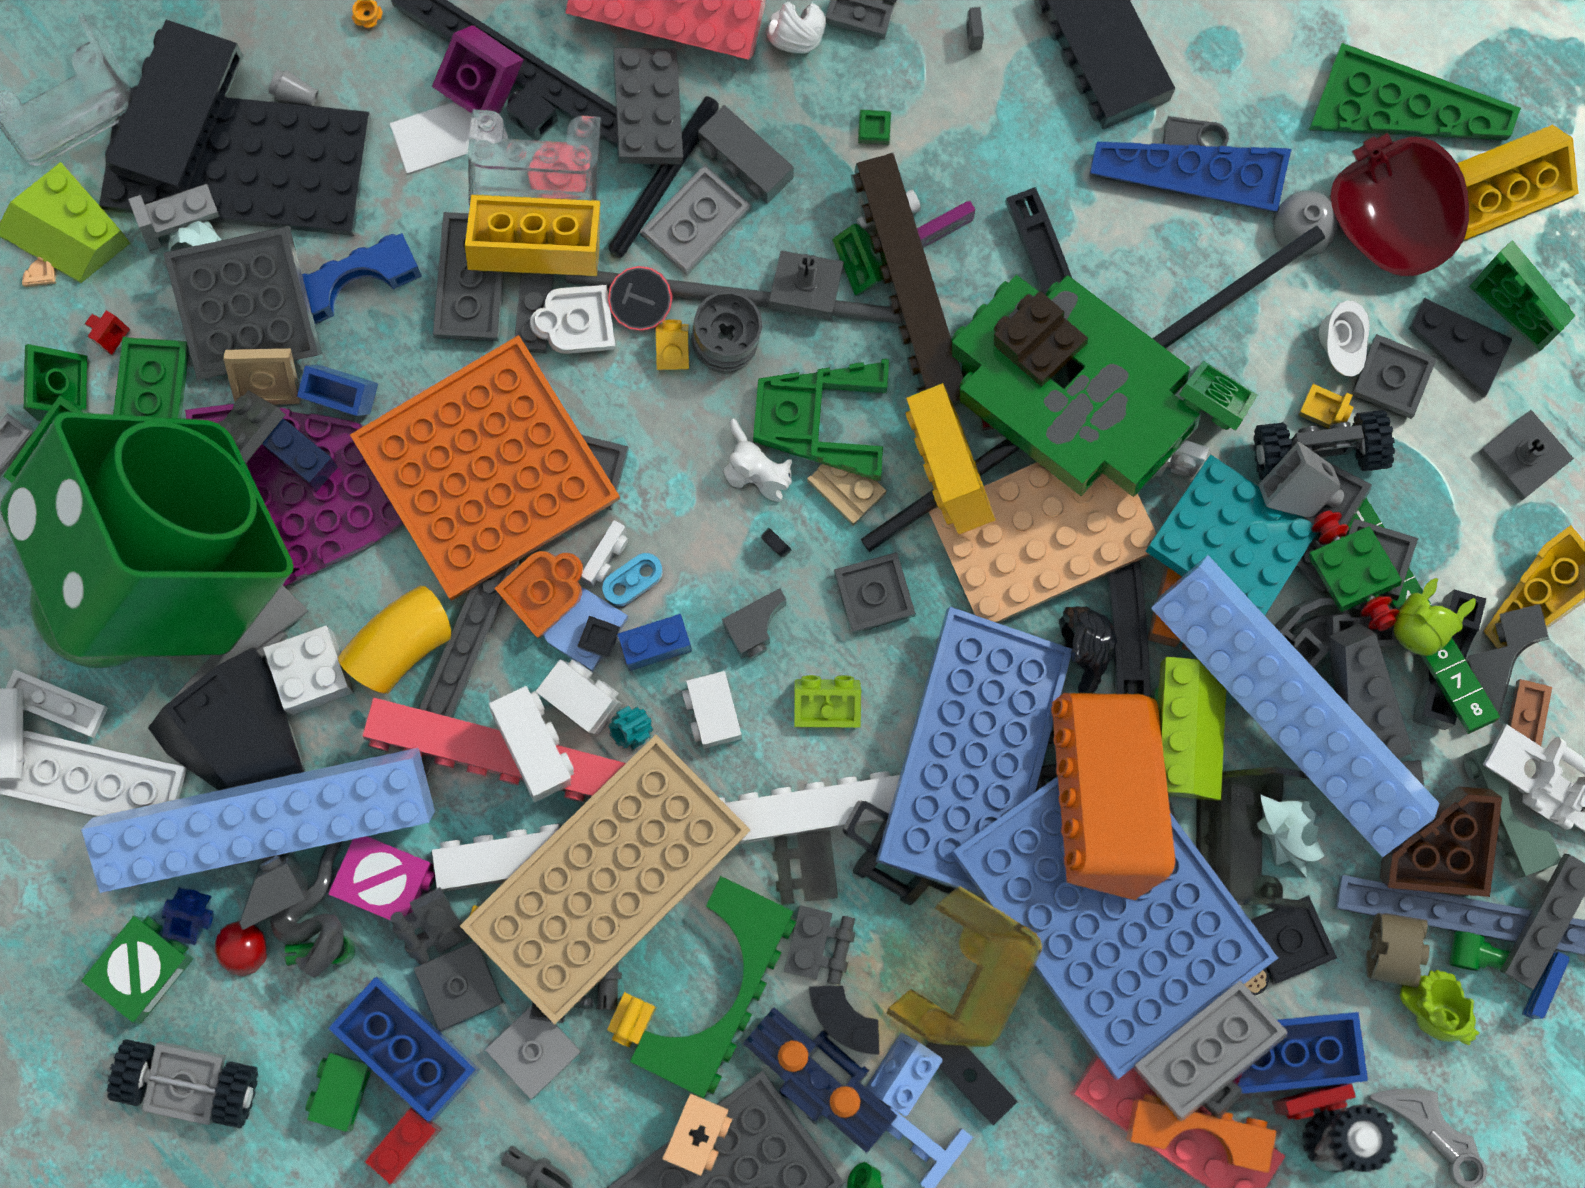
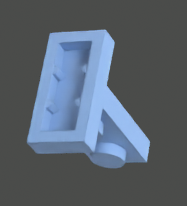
M889 1107L898 1117L887 1131L898 1140L904 1135L914 1143L910 1150L925 1162L930 1157L935 1160L918 1182L924 1188H935L973 1137L962 1128H959L943 1149L896 1110Z

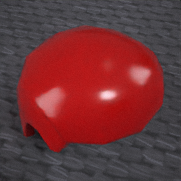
M240 920L229 923L217 934L215 940L216 958L220 965L232 975L246 976L255 973L267 959L266 938L255 924L242 930Z

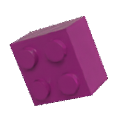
M472 25L453 34L432 87L481 121H484L501 113L524 59Z

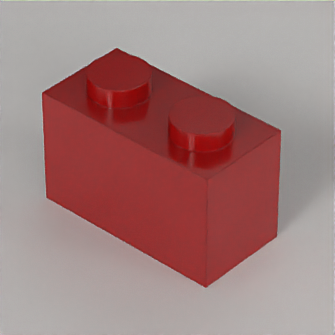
M411 1107L365 1160V1163L390 1185L397 1183L442 1129L435 1122L425 1120Z

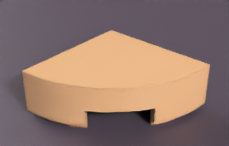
M37 257L38 259L23 274L22 285L24 287L56 284L55 268L48 261L44 262L41 257Z

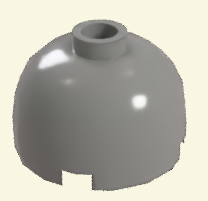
M1302 190L1290 195L1280 204L1278 212H1276L1273 219V226L1277 242L1283 248L1314 226H1318L1324 233L1325 239L1301 255L1306 256V254H1319L1332 243L1337 233L1339 222L1333 211L1331 200L1327 196L1316 191Z

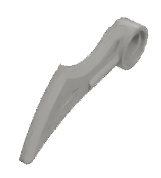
M1393 1089L1377 1092L1369 1096L1370 1100L1395 1112L1411 1123L1450 1162L1449 1175L1456 1185L1463 1188H1474L1484 1182L1487 1168L1482 1158L1479 1157L1473 1136L1456 1131L1444 1120L1438 1104V1092L1423 1089ZM1466 1160L1471 1161L1477 1170L1476 1176L1471 1181L1464 1180L1459 1174V1166Z

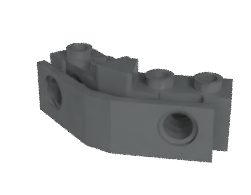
M1333 598L1309 599L1290 608L1275 624L1278 631L1313 668L1329 652V636L1357 624H1361L1374 632L1380 647L1399 646V641L1394 635L1393 626L1384 631H1379L1378 629H1370L1368 627L1372 621L1370 616L1351 617L1348 610L1363 609L1366 602L1340 612ZM1336 605V615L1313 616L1296 624L1305 613L1321 606Z

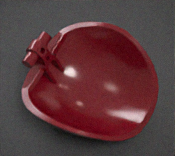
M1386 133L1378 138L1373 136L1363 141V146L1352 151L1356 161L1343 169L1332 184L1330 194L1332 208L1342 230L1358 250L1379 268L1399 276H1416L1437 268L1450 259L1459 249L1465 238L1469 223L1468 191L1459 165L1442 146L1435 141L1423 137H1408L1392 142L1390 135Z

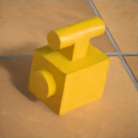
M624 992L607 1028L608 1031L614 1033L611 1040L629 1048L632 1042L639 1044L657 1007Z

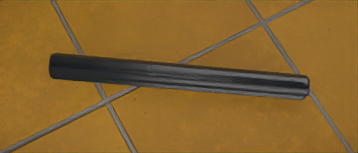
M709 96L704 97L682 131V164L660 165L610 242L608 248L612 254L620 258L626 254L698 142V130L718 111L719 103Z

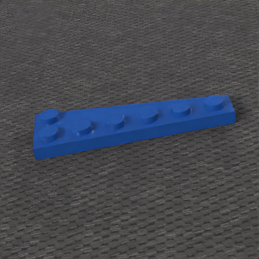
M1096 142L1089 174L1276 213L1279 208L1291 149Z

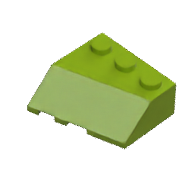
M61 162L9 203L0 221V238L13 243L30 255L43 258L44 262L48 261L55 269L79 283L85 281L130 244V241Z

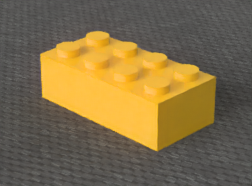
M942 383L907 397L910 411L905 412L912 431L914 430L916 436L914 438L920 456H923L925 462L923 464L929 482H932L934 488L932 493L939 510L941 509L946 524L950 525L953 523L960 535L995 521V516L962 424L944 384Z

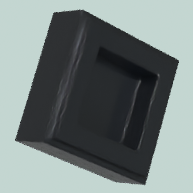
M589 616L578 643V648L610 659L618 638L617 634L620 633L621 627Z

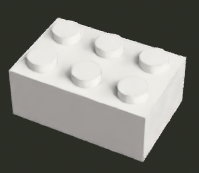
M524 686L489 703L490 712L534 803L570 786L571 776L574 775V768L566 752L560 755L556 748V745L559 744V737L551 722L545 724L541 715L545 714L544 706L537 692L530 693L527 686Z

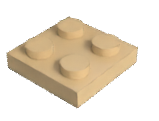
M291 348L225 350L224 363L234 402L249 390L273 405L300 404L301 398L297 397L299 382Z

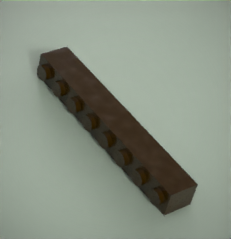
M894 153L858 162L854 170L855 174L851 175L853 188L856 194L861 192L864 202V204L860 205L862 217L865 224L870 223L873 231V235H870L871 246L874 254H880L883 265L879 266V271L883 283H889L892 295L888 296L893 315L899 314L902 326L898 327V333L902 345L908 344L911 354L910 357H907L908 366L912 376L917 375L921 386L917 388V393L943 383L953 406L960 405L962 403L960 402L959 386L963 380V375L958 360L952 356L951 336Z

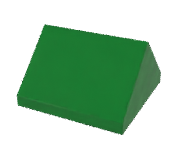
M32 344L25 345L23 409L37 421L43 420L60 395L86 410L87 355Z

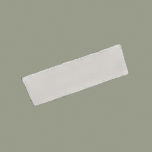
M455 102L390 123L407 174L509 140L500 113L481 121Z

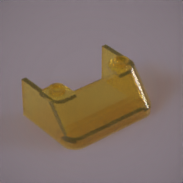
M959 886L937 903L935 908L964 927L959 938L960 950L966 958L977 964L954 1014L951 1015L912 989L892 1004L886 1014L935 1044L989 1047L1000 1037L1042 952V943L1035 932Z

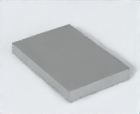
M704 164L641 229L640 235L687 276L751 210V204Z

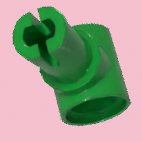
M1454 931L1448 964L1472 971H1479L1480 968L1484 969L1487 966L1501 969L1511 951L1491 946L1489 942H1485L1484 936L1464 931Z
M345 935L343 937L345 945L343 956L335 959L331 964L342 966L348 964L353 959L356 948L354 942ZM315 942L286 944L285 953H297L293 956H285L287 966L295 965L297 957L304 958L310 952Z

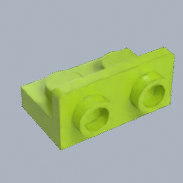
M806 675L802 676L801 679L794 680V727L861 728L860 680H854V677L848 675L836 676L834 679H821L820 676Z

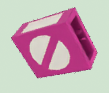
M368 836L355 838L349 846L328 894L390 920V917L395 912H402L406 916L413 912L410 902L421 897L424 890H430L435 880L434 865Z

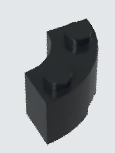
M809 986V997L814 1014L822 1028L835 1041L859 1053L879 1055L878 1019L867 1018L856 1012L847 1001L843 986Z

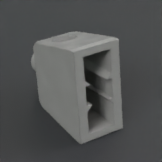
M1297 442L1259 483V488L1267 507L1308 518L1315 516L1325 504L1333 508L1338 507L1344 498V492L1340 489V482L1334 467L1300 442Z

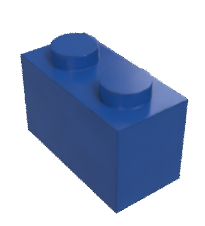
M305 365L297 397L355 416L371 414L378 383L322 365Z
M681 614L617 634L629 671L692 652Z

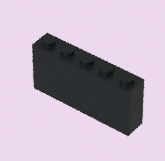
M1034 0L1037 11L1040 14L1044 13L1048 21L1047 28L1051 38L1054 41L1058 40L1062 48L1061 57L1064 64L1068 68L1071 67L1076 76L1074 81L1081 95L1085 94L1089 102L1088 109L1092 119L1095 122L1099 121L1103 130L1171 100L1175 86L1130 0Z
M166 19L162 29H158L154 36V48L150 57H146L143 62L141 79L138 85H135L131 90L130 104L126 114H122L119 118L117 125L118 133L114 142L109 143L106 149L105 162L114 174L178 194L187 191L244 55L236 42Z

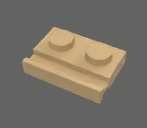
M825 464L818 467L817 471L807 478V482L852 526L887 492L876 480Z

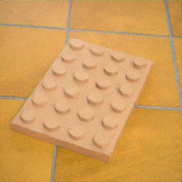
M1038 462L984 486L996 519L993 522L959 535L953 523L950 525L946 524L941 509L939 510L937 507L929 511L974 614L996 623L1005 621L1149 556L1150 554L1145 552V550L1157 534L1138 493L1135 497H1132L1106 475L1102 474L1080 496Z

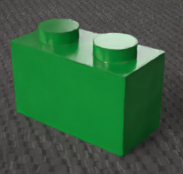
M329 1053L328 1058L323 1057L316 1075L317 1078H320L317 1091L310 1093L306 1103L305 1111L309 1112L307 1120L344 1132L352 1131L372 1069L363 1061L337 1053Z

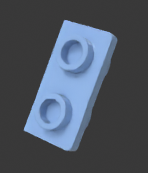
M901 1032L866 1088L879 1100L903 1116H907L942 1063V1058L920 1042Z

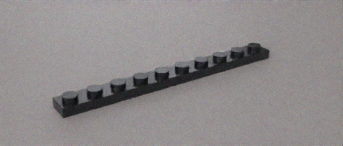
M391 0L395 8L449 42L455 32L474 25L524 59L515 79V84L523 89L529 85L556 110L618 148L616 107L448 0ZM643 164V165H645L646 167H648L649 169L652 170V168L654 167L655 164Z

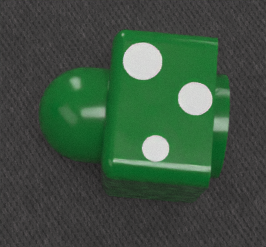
M79 412L60 413L56 416L0 503L1 516L32 586L30 591V610L38 634L45 644L57 655L71 663L88 668L115 667L128 663L137 657L226 654L235 647L293 571V561L233 437L224 427L209 420Z

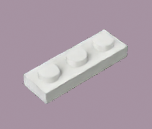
M15 669L6 688H20L24 690L23 707H25L26 711L92 738H95L108 710L106 706Z

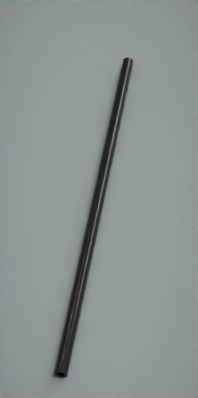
M1314 226L1152 339L1166 349L1325 239L1324 233L1318 226ZM1006 438L975 460L979 475H983L1020 448ZM934 489L861 538L860 540L869 553L935 508L937 504L932 493Z

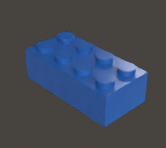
M375 976L328 1028L428 1122L435 1121L481 1070L380 977Z
M1359 1012L1277 1020L1288 1032L1287 1037L1242 1073L1237 1086L1242 1089V1094L1367 1082L1368 1076Z

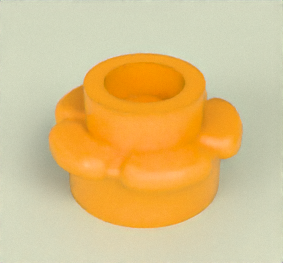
M357 0L352 7V20L357 26L363 25L365 28H372L382 18V9L380 6H377L375 0ZM366 11L370 12L368 16L364 15Z

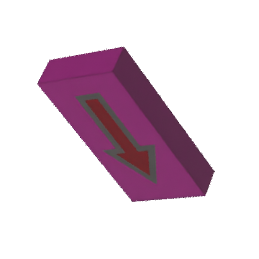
M966 201L918 227L917 230L923 248L972 222L976 209L971 201Z

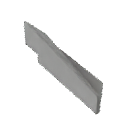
M282 585L235 647L226 654L211 655L172 700L217 665L252 647L256 648L265 661L267 658L263 648L286 640L288 636L283 631L304 616L309 610Z

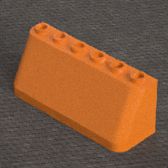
M1063 693L1052 702L1051 714L1054 725V745L1057 760L1056 773L1059 783V804L1062 819L1061 833L1064 842V865L1066 867L1067 883L1136 900L1168 879L1175 866L1158 703L1154 698L1142 694Z

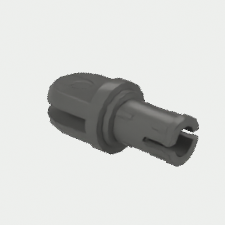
M511 1146L508 1149L510 1154L506 1152L501 1161L502 1166L509 1168L526 1179L527 1188H573L571 1178L563 1171L551 1165V1161L545 1157L536 1161L516 1149L515 1146Z

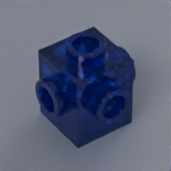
M178 888L173 899H167L163 907L162 919H165L162 937L196 945L203 930L210 929L214 918V910H210L212 896L193 889Z

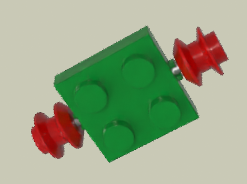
M1325 511L1314 519L1315 523L1311 530L1314 533L1321 532L1322 536L1318 542L1325 546L1311 551L1309 559L1340 612H1343L1366 602L1361 615L1363 617H1371L1372 621L1368 625L1370 629L1384 631L1392 627L1397 622L1395 618L1399 610L1389 609L1388 606L1392 602L1391 597L1379 595L1401 586L1402 579L1373 530L1368 526L1345 536L1349 526L1338 523L1342 518L1340 512L1332 513V511Z

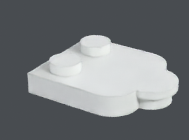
M607 285L552 290L545 299L544 308L536 310L531 316L530 328L538 338L548 340L552 349L562 354L614 350L615 339L608 302Z

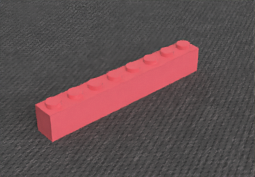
M373 697L363 732V738L370 741L369 747L382 751H388L389 746L402 749V751L419 748L421 757L422 755L434 757V764L454 768L456 763L468 766L466 772L486 777L487 772L499 774L500 781L513 785H519L520 780L524 781L499 730ZM556 745L560 755L566 752L574 768V775L571 776V785L560 790L565 792V798L584 802L585 797L591 798L626 764Z

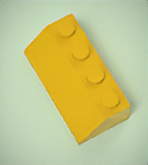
M1554 125L1457 163L1465 178L1469 201V223L1464 240L1579 194L1573 138Z
M471 195L465 239L468 270L597 276L600 246V201Z

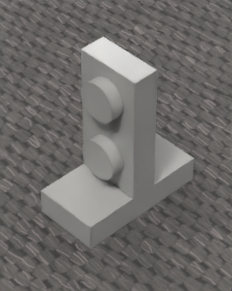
M207 184L148 204H144L141 195L128 199L149 251L162 247L158 237L176 232L179 228L187 227L197 221L205 222L219 217Z

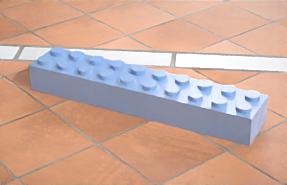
M1209 555L1156 600L1151 609L1382 857L1435 819L1440 803Z
M419 748L97 816L93 817L81 830L99 893L426 824L430 822L435 809Z

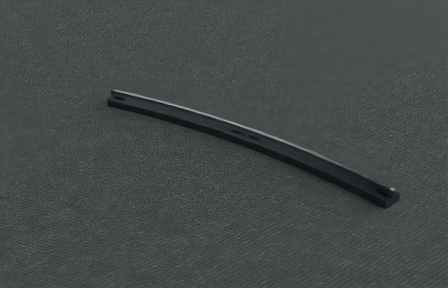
M1036 187L1007 197L1005 204L1020 236L1040 291L1046 295L1048 289L1055 282L1060 283L1067 275L1072 278L1061 246ZM1025 201H1027V203H1028V205H1029V207H1030V210H1031V212H1032V214H1033V215H1031V216H1030V213H1029V211H1028V209H1027V206H1026V204H1025ZM1073 359L1065 365L1069 383L1084 369ZM1140 560L1107 574L1111 621L1117 636V643L1114 648L1116 694H1135V682H1137V694L1151 697L1145 599Z

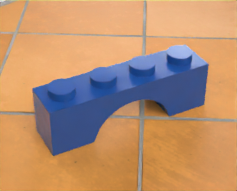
M402 233L387 235L381 238L378 244L374 246L355 249L347 258L338 262L336 260L326 262L321 265L320 270L311 274H302L315 324L335 316L334 308L338 294L343 287L356 279H379L392 289H395L422 277Z

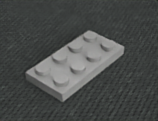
M1238 981L1136 1063L1134 1070L1177 1119L1182 1122L1287 1037L1288 1032L1241 981Z

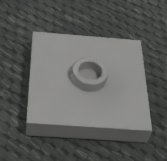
M530 1006L485 1051L532 1100L582 1051L553 1022L529 1019Z

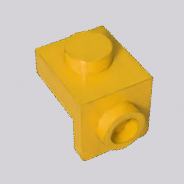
M669 319L662 321V324L656 326L657 370L689 369V324H682L681 320Z
M1312 384L1298 415L1331 429L1330 426L1348 421L1354 406L1349 405L1353 395L1346 392L1342 397Z

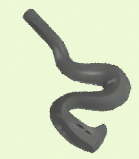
M343 841L326 845L320 859L317 878L314 884L307 890L306 899L272 915L270 921L274 936L283 943H302L319 933L310 952L304 958L297 957L295 959L298 967L305 974L313 978L319 976L341 952L344 937L342 924L337 916L326 913L316 915L301 923L297 922L303 915L316 907L327 894L331 884L332 865Z

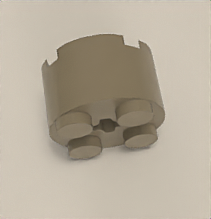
M1377 913L1369 933L1372 945L1371 950H1367L1366 953L1367 977L1381 982L1418 987L1421 978L1420 964L1427 965L1429 959V945L1423 944L1427 934V920L1388 913Z

